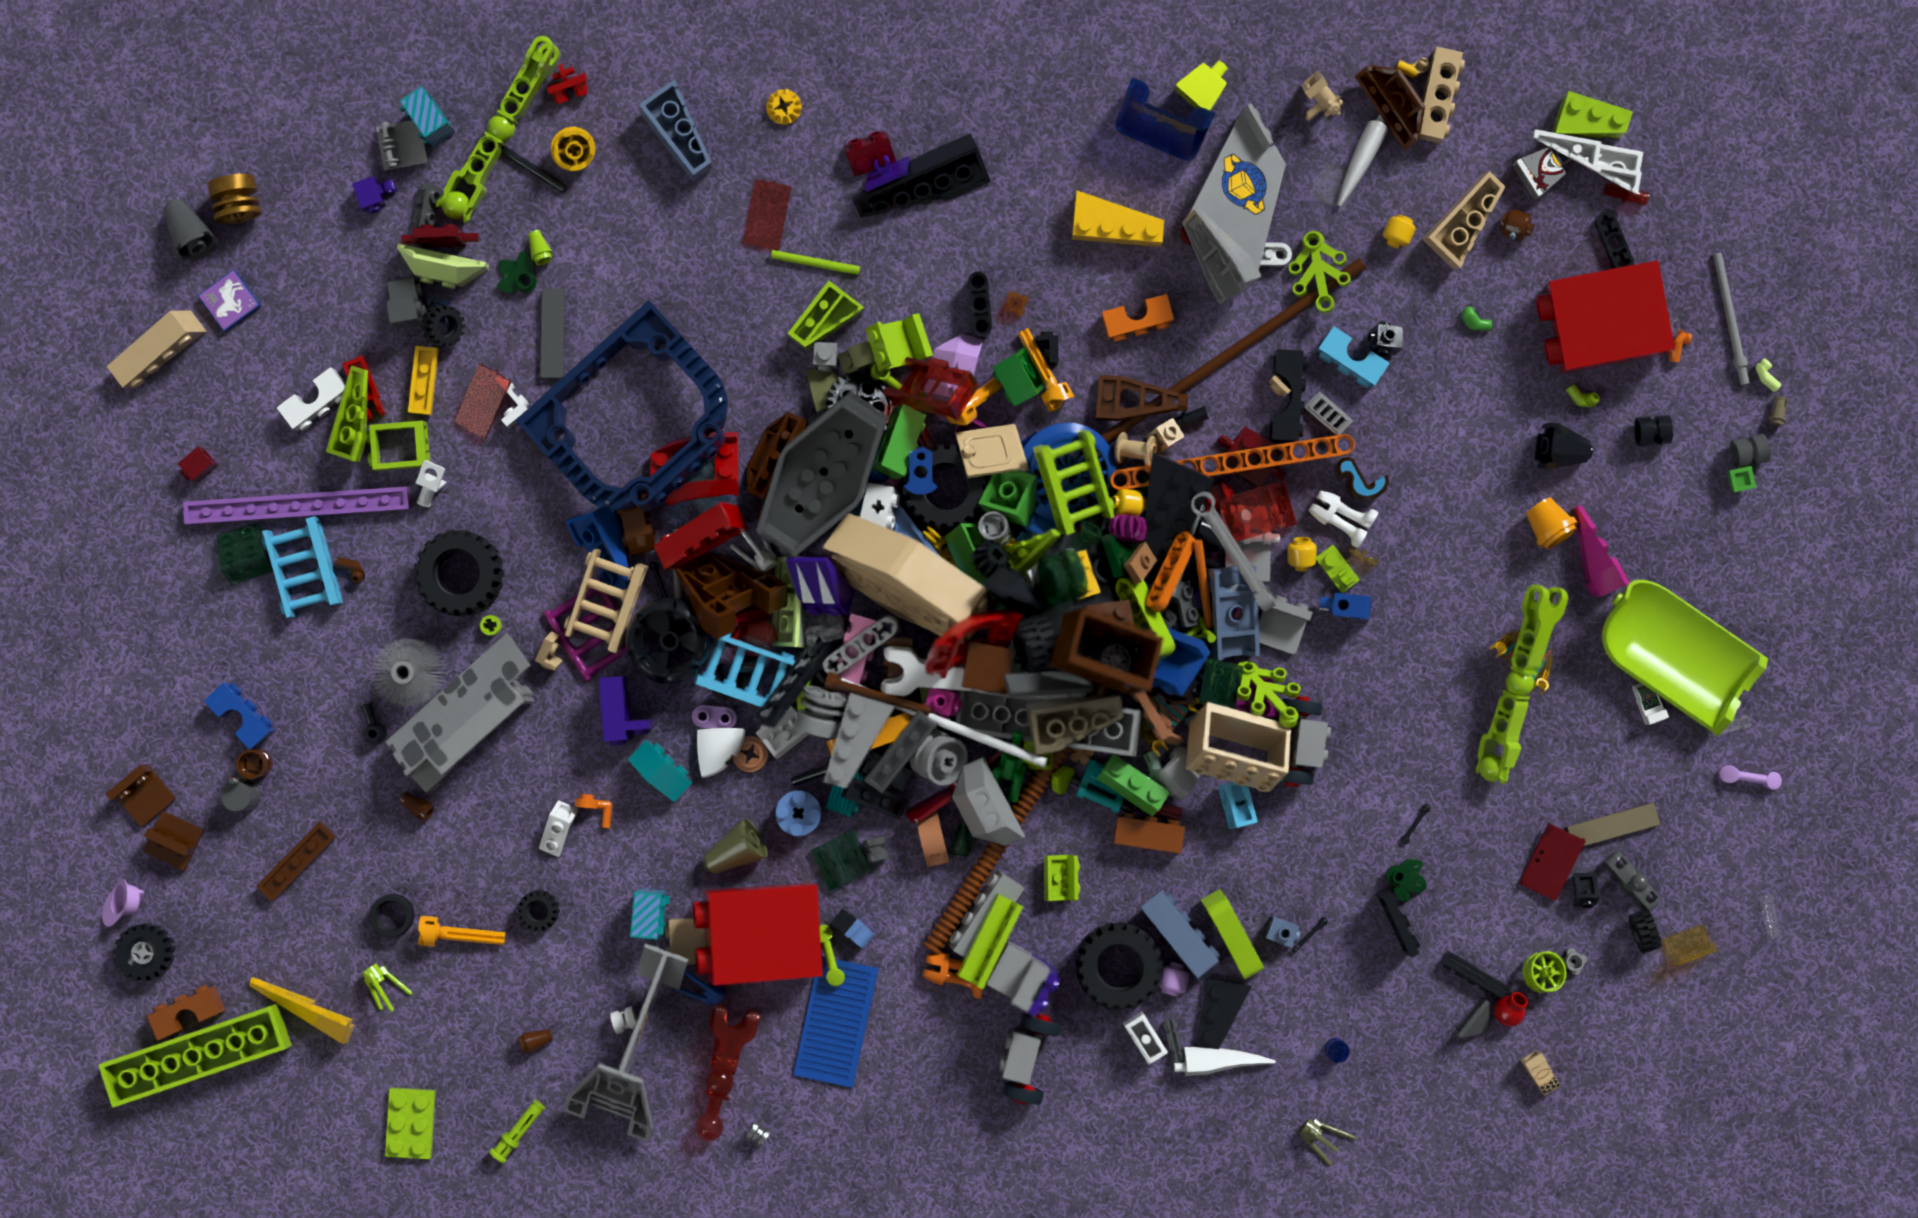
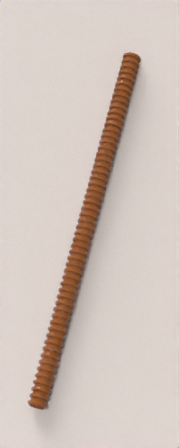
M1092 681L1094 690L1092 693H1087L1085 697L1104 696L1110 691L1108 687L1101 686ZM1070 747L1054 752L1052 770H1035V775H1031L1030 778L1032 780L1027 782L1028 786L1024 787V792L1019 794L1020 798L1017 800V803L1011 806L1019 825L1026 822L1024 819L1029 817V811H1033V805H1037L1036 801L1037 799L1040 800V794H1044V788H1048V782L1052 781V774L1060 768V764L1064 763L1062 760L1068 757L1066 754L1071 752ZM988 842L989 846L985 847L986 851L981 853L982 857L977 859L978 863L974 864V869L969 871L971 874L965 877L967 879L966 882L963 881L962 888H958V894H954L955 899H951V905H947L946 912L943 911L942 914L944 916L939 918L940 922L935 924L936 928L931 930L932 934L928 935V940L923 942L926 948L936 954L941 953V947H945L944 943L949 941L948 937L953 934L952 930H956V924H960L959 920L964 917L963 913H967V907H971V901H975L974 896L980 893L978 890L983 888L982 884L987 882V876L990 877L991 870H995V864L998 865V859H1002V853H1006L1005 848L1009 847L1010 844L1001 845Z

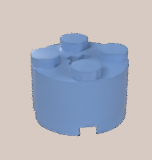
M794 790L784 795L778 802L775 811L777 822L782 830L794 836H803L812 832L819 825L822 818L820 801L814 794L805 790ZM795 807H797L798 809H804V812L802 813L804 816L803 818H801L800 816L796 818L794 816L796 812L794 809Z

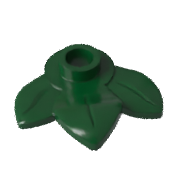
M521 251L517 261L500 260L499 269L504 278L498 282L497 286L506 293L517 291L523 293L532 292L537 286V278L533 274L535 264L526 252ZM525 278L530 279V283L527 286L522 284Z
M1411 858L1405 859L1400 865H1393L1386 871V881L1392 886L1393 894L1397 895L1399 901L1407 903L1410 893H1421L1427 888L1426 880L1422 875L1418 874L1423 866L1422 861ZM1399 873L1400 878L1396 881L1395 875Z

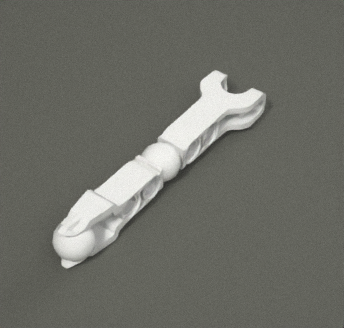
M888 646L884 649L885 658L890 662L900 664L903 668V673L898 678H886L883 680L881 691L885 694L906 696L917 687L972 690L961 687L965 663L948 671L946 678H941L936 673L933 676L927 674L925 670L926 660L920 659L911 648ZM1021 669L1020 673L1011 672V674L1029 673L1026 669ZM1087 693L1029 697L1049 700L1084 697Z

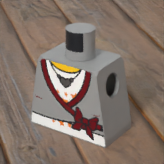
M1548 147L1518 159L1512 166L1535 201L1566 174L1562 166L1571 159L1560 152L1554 155Z

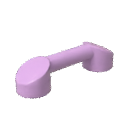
M1723 765L1718 770V777L1724 783H1734L1737 780L1763 784L1770 790L1778 789L1782 783V778L1777 772H1767L1765 775L1742 772L1732 765Z

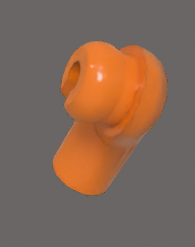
M1681 331L1674 339L1675 350L1669 354V361L1680 362L1683 344H1691V333Z

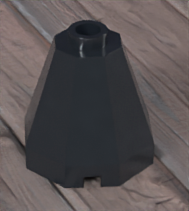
M1545 423L1542 425L1541 429L1545 430L1543 434L1538 433L1534 456L1535 460L1541 463L1537 464L1539 469L1547 470L1586 463L1592 457L1593 446L1587 438L1558 423Z

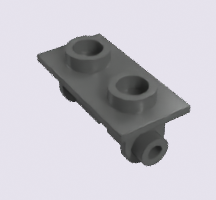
M430 183L421 184V187H418L416 204L422 205V208H415L413 228H420V225H432L434 228L437 213L436 202L441 197V188Z

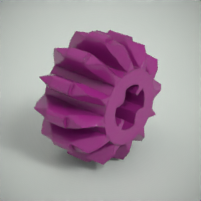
M1123 514L1110 518L1108 531L1109 534L1122 542L1132 543L1145 539L1147 526L1143 517Z

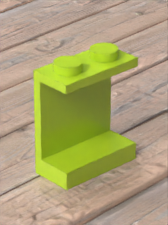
M919 313L896 322L881 324L880 321L865 329L879 372L919 363L933 356Z

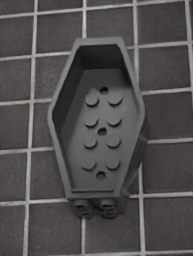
M850 391L794 437L779 456L756 531L760 534L759 538L768 544L772 542L779 547L778 550L788 557L790 555L795 557L854 509L865 492L888 416ZM846 430L853 431L852 438H847L845 436ZM822 467H826L828 469L827 475H822L820 473V469ZM797 504H801L804 508L800 513L795 510Z

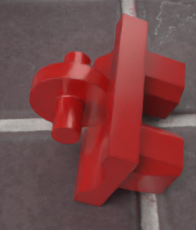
M563 64L558 65L559 72L552 74L554 80L560 78L563 80L547 85L548 93H552L557 104L568 100L565 88L573 86L577 97L588 94L586 73L568 78V75L575 73L574 68L565 69Z

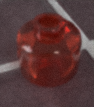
M766 619L748 622L746 629L742 630L743 642L762 649L770 648L777 639L775 625Z

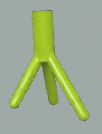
M1197 609L1202 632L1194 637L1197 639L1205 638L1208 642L1213 643L1216 640L1214 630L1210 631L1207 629Z

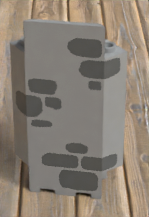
M508 633L501 637L386 741L387 745L394 751L393 755L397 762L404 767L405 770L403 772L405 775L412 776L426 793L436 791L441 786L439 781L454 769L453 765L521 704H532L535 702L532 698L534 693L526 685H520L517 681L519 676L531 665Z

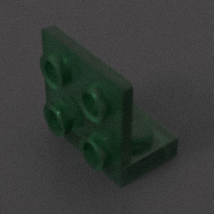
M259 523L216 536L220 570L230 585L274 572L271 561L264 553Z

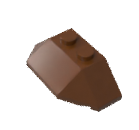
M1376 65L1366 66L1355 76V79L1405 151L1420 139L1425 105L1400 69Z
M787 411L782 417L766 427L746 467L748 493L766 501L779 456L785 446L806 428V420Z

